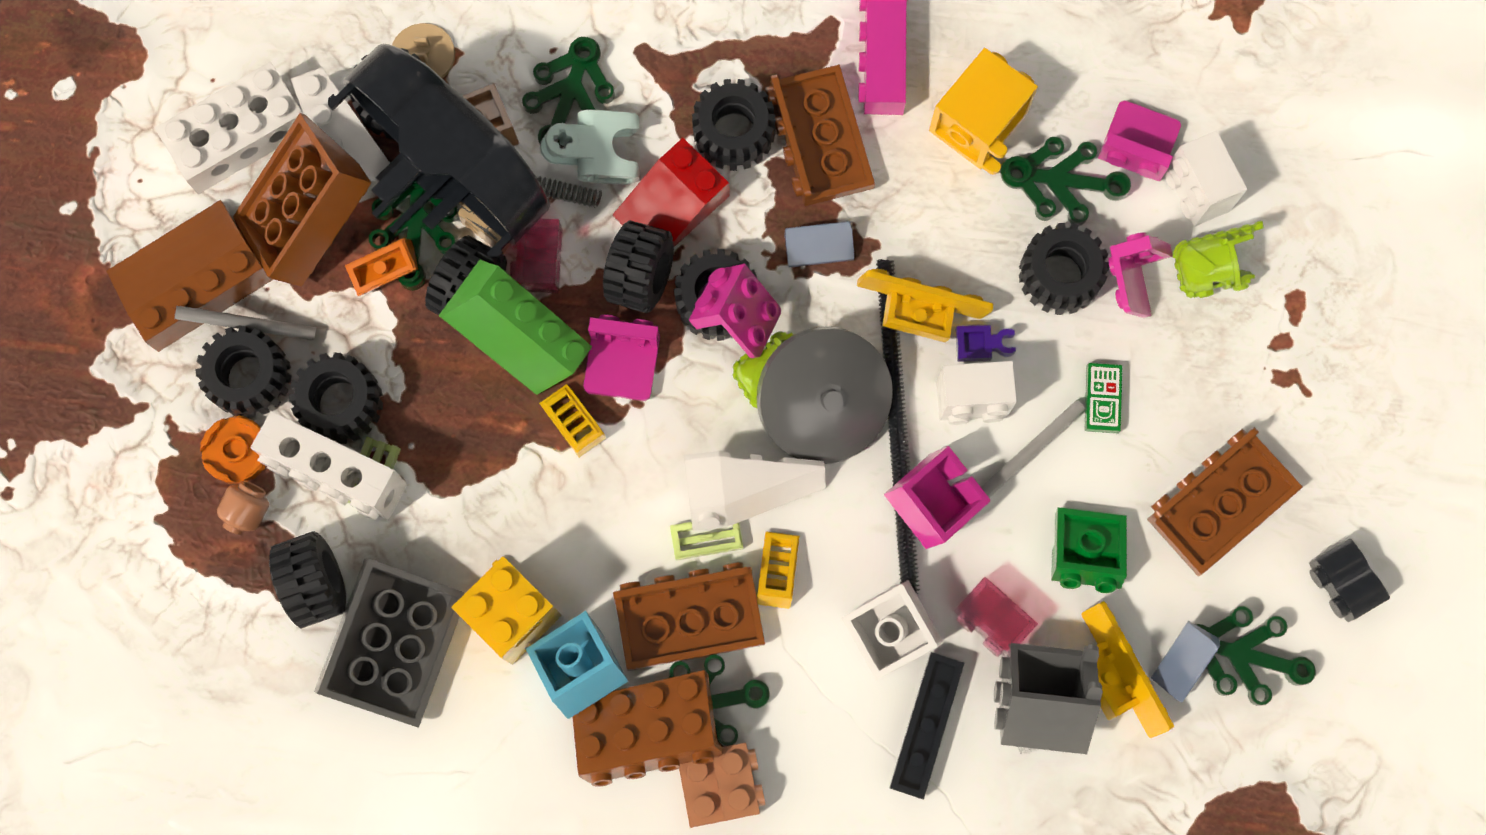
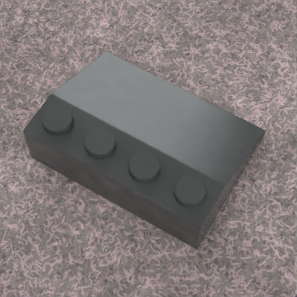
M364 559L314 692L419 728L460 618L451 607L465 593L373 559Z

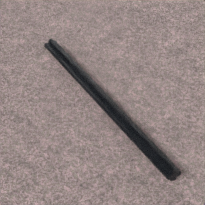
M877 260L876 269L889 272L890 276L896 277L894 275V260ZM878 292L880 294L878 296L880 298L879 306H881L879 308L881 310L879 312L881 314L880 322H882L880 325L882 326L887 294ZM882 326L881 334L883 336L881 338L883 339L882 346L884 347L882 348L884 351L882 353L885 355L883 358L892 381V403L887 419L890 425L888 426L890 429L888 432L890 433L889 444L891 446L890 453L892 454L890 457L892 458L891 469L893 471L892 482L894 486L911 469H907L910 467V465H907L910 461H906L910 457H906L909 454L906 453L909 448H905L909 444H905L908 442V440H905V438H908V436H905L908 432H904V430H907V428H904L907 423L904 424L907 419H903L906 418V415H903L906 413V411H903L906 407H902V405L906 404L902 403L905 400L902 399L905 394L901 395L905 390H901L904 388V386H901L904 382H900L904 379L900 378L903 376V374H900L903 370H899V368L903 367L899 366L902 363L899 362L902 357L898 358V356L902 355V353L898 354L901 349H898L901 345H897L901 343V341H897L900 340V337H897L900 333H897L899 330ZM894 510L896 512L895 524L897 529L900 584L908 580L915 593L919 594L917 591L920 589L916 588L920 586L916 584L919 582V580H916L919 576L915 575L919 573L915 571L918 569V567H915L918 563H914V561L918 560L914 558L917 556V554H914L917 550H913V548L917 547L913 546L916 543L913 541L916 537H912L915 534L912 533L901 516Z

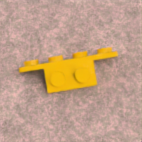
M882 269L867 270L857 280L858 287L887 294L882 326L941 342H946L950 339L954 313L982 319L993 311L994 304L983 301L981 296L956 294L948 287L923 285L920 280L911 277L897 278L890 276L889 272Z
M1103 601L1082 612L1081 615L1099 648V658L1097 661L1098 679L1103 690L1100 702L1101 709L1107 720H1111L1133 708L1149 738L1173 729L1174 724L1166 708L1161 703L1149 677L1145 674L1107 603Z

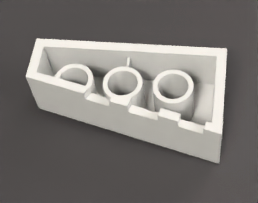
M322 67L291 78L303 114L308 116L353 157L372 182L366 194L359 202L375 197L376 195L371 191L379 182L375 177L390 162L346 100L333 111L329 108L328 98L332 94L336 96L339 90Z

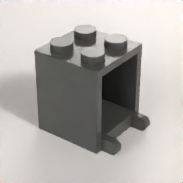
M1010 643L1007 657H1001L999 678H1002V681H996L994 686V702L1000 705V708H996L994 729L1000 730L1001 745L1078 754L1088 753L1103 693L1102 685L1098 679L1097 661L1099 658V648L1097 645L1089 644L1085 646L1084 651Z

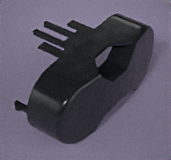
M389 44L378 45L343 79L345 87L336 96L332 94L328 98V106L333 111L351 94L369 116L399 143L400 154L375 177L379 182L371 189L383 201L372 212L377 219L414 182L426 191L389 228L394 235L431 198L434 200L443 199L422 220L431 230L462 202L482 222L501 237L487 252L490 258H499L503 254L501 250L508 243L515 245L549 210L550 202L545 190L511 142L469 101L447 84L429 66L404 50Z

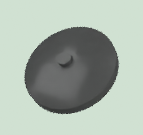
M838 327L810 328L785 340L767 360L757 387L758 414L766 433L772 441L794 458L824 461V464L849 459L869 446L886 423L892 403L891 376L881 354L870 342L861 336Z

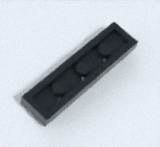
M930 652L889 789L924 800L963 671L964 662Z

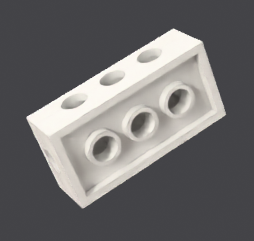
M270 61L156 126L155 130L186 182L197 194H200L276 150L299 113L303 112Z
M270 411L250 447L259 455L257 461L267 466V469L283 477H286L289 472L288 476L297 480L298 484L314 492L317 487H320L319 491L343 506H346L349 500L351 502L350 506L357 509V512L375 521L378 516L389 520L407 486V483L395 470Z

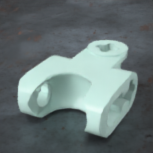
M580 111L577 114V124L557 123L550 127L541 141V154L545 160L552 164L577 165L578 180L630 185L640 180L639 164L617 156L613 150L612 140L616 137L632 136L639 129V116L636 113L619 111ZM555 139H559L560 145L565 147L563 149L559 148V143L554 142Z

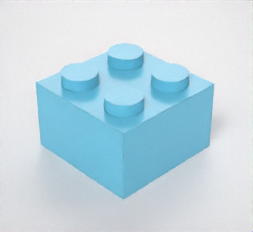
M586 611L525 648L549 697L567 719H570L628 682L603 633Z

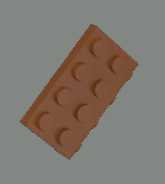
M840 64L783 79H778L777 74L770 76V86L765 87L768 102L772 101L773 106H776L778 116L775 117L776 131L778 136L784 135L787 144L786 147H783L787 167L793 166L796 176L791 178L793 190L796 197H802L804 207L874 189V178Z
M1255 427L1248 433L1243 428L1227 441L1231 447L1221 455L1216 450L1201 463L1206 468L1198 476H1195L1193 472L1189 473L1176 484L1180 489L1177 494L1170 498L1166 493L1151 506L1154 513L1147 520L1198 577L1303 488L1256 436L1259 431Z
M737 562L722 566L723 571L709 573V569H699L688 572L689 578L675 580L674 575L654 578V584L641 586L639 581L619 585L620 590L613 592L617 609L627 671L765 646L751 567H744L743 562Z
M705 670L612 691L572 717L578 776L595 787L612 784V779L621 777L639 779L645 777L646 772L657 769L661 772L675 771L680 768V764L710 763L714 761V757L723 754L722 746L717 742L709 676Z

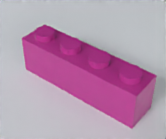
M859 0V11H865V22L859 23V42H865V52H859L858 65L859 72H865L864 83H859L858 103H864V114L903 115L906 104L907 0Z

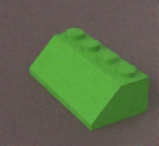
M482 260L478 261L439 314L440 318L537 395L571 376L592 348L587 341L503 269Z

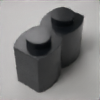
M1351 538L1309 562L1311 567L1309 573L1312 580L1319 588H1325L1331 598L1329 600L1331 609L1337 617L1344 618L1347 622L1359 618L1390 599L1383 583L1370 568L1363 553Z

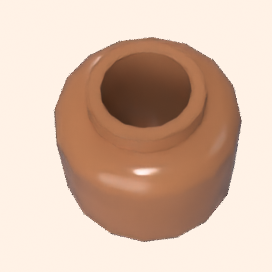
M246 481L230 485L226 489L216 510L218 517L224 522L222 527L237 535H241L243 531H255L258 529L269 508L268 499L265 497L266 492L259 486Z

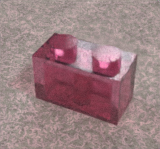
M541 218L515 245L512 244L513 249H517L516 261H511L510 276L528 292L559 293L563 235L559 219Z
M986 577L980 580L954 610L958 615L956 621L968 632L972 633L975 630L985 639L982 644L997 657L1001 654L1007 657L1010 643L1021 644L1038 625L1033 618Z

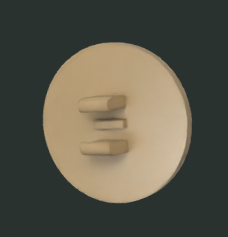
M428 23L411 25L402 30L392 43V46L407 49L410 55L415 53L420 57L421 62L429 66L441 78H444L449 73L454 64V44L450 36L436 25Z

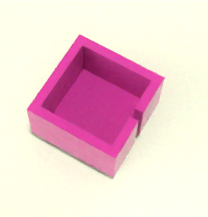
M949 446L929 454L884 494L925 549L945 543L991 501L973 476L955 482L952 485L948 483V480L963 475L968 471Z

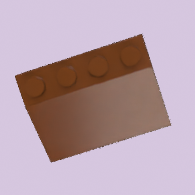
M299 113L233 215V218L268 278L302 287L326 250L331 246L332 241L344 223L348 221L351 213L366 194L372 182L353 157L308 116Z
M221 200L106 271L143 340L157 352H160L204 324L175 319L176 306L223 312L273 280L266 275L244 235Z

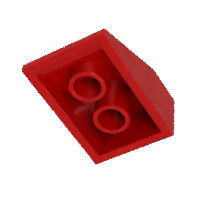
M681 138L658 159L613 213V217L622 226L625 222L627 223V221L631 220L670 231L675 247L730 196L729 182L684 138Z

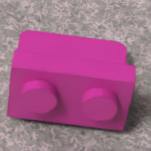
M1121 101L1117 106L1098 159L1160 182L1173 158L1171 152L1180 131L1181 123L1177 119L1129 101Z
M1142 232L1126 237L1127 242L1110 246L1112 256L1109 257L1108 261L1111 273L1117 279L1119 289L1116 290L1115 295L1118 306L1127 314L1146 318L1151 316V309L1141 266L1173 257L1171 244L1158 239V237L1147 236V233Z
M746 264L718 268L709 276V282L701 297L696 301L695 309L689 321L696 329L722 325L750 358H758L761 356L781 315V308Z
M600 315L599 318L590 317L588 331L591 337L590 345L592 348L589 351L585 373V391L589 394L639 401L649 400L660 341L658 327L653 326L652 322L642 319H635L633 323L621 322L618 317L612 315Z

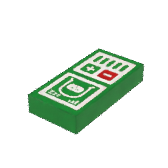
M1088 363L1086 365L1084 431L1118 434L1121 431L1122 365Z

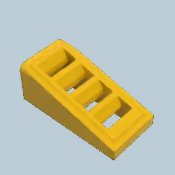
M567 384L539 403L578 458L606 439L604 432ZM567 396L570 401L554 412L551 406ZM575 406L578 411L561 422L558 417ZM583 417L584 422L570 432L567 430V426ZM587 427L592 429L590 433L577 442L573 438Z
M765 532L757 591L758 605L785 609L791 607L800 536ZM770 547L791 548L790 553L770 551ZM769 560L789 562V566L769 564ZM767 574L786 576L787 580L767 578Z

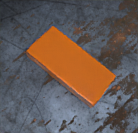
M402 238L345 265L358 296L364 295L418 269L411 239Z

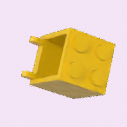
M984 47L935 106L929 132L980 170L983 168L988 173L995 175L999 173L1001 164L992 155L996 158L1005 157L1007 147L1003 142L1028 113L1038 86L1034 84V80L1027 73L1018 72L1008 65L1007 60L1001 54L991 52Z
M502 556L499 560L496 559L492 563L493 566L451 608L500 658L513 665L526 652L525 648L535 643L562 614Z

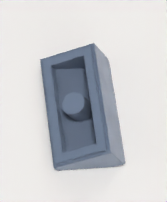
M850 221L785 229L784 237L788 268L854 260L852 225Z
M1188 621L1151 676V679L1182 703L1219 649L1220 639Z

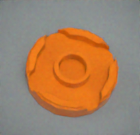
M233 416L216 421L205 432L201 441L200 452H202L204 468L214 478L228 484H239L241 481L248 482L255 479L266 467L257 461L259 455L250 448L261 427L255 421L243 416Z

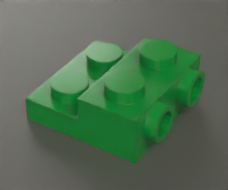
M1058 507L1055 513V542L1052 549L1051 581L1060 582V585L1066 589H1076L1081 584L1095 586V590L1100 593H1112L1116 589H1121L1127 577V516Z

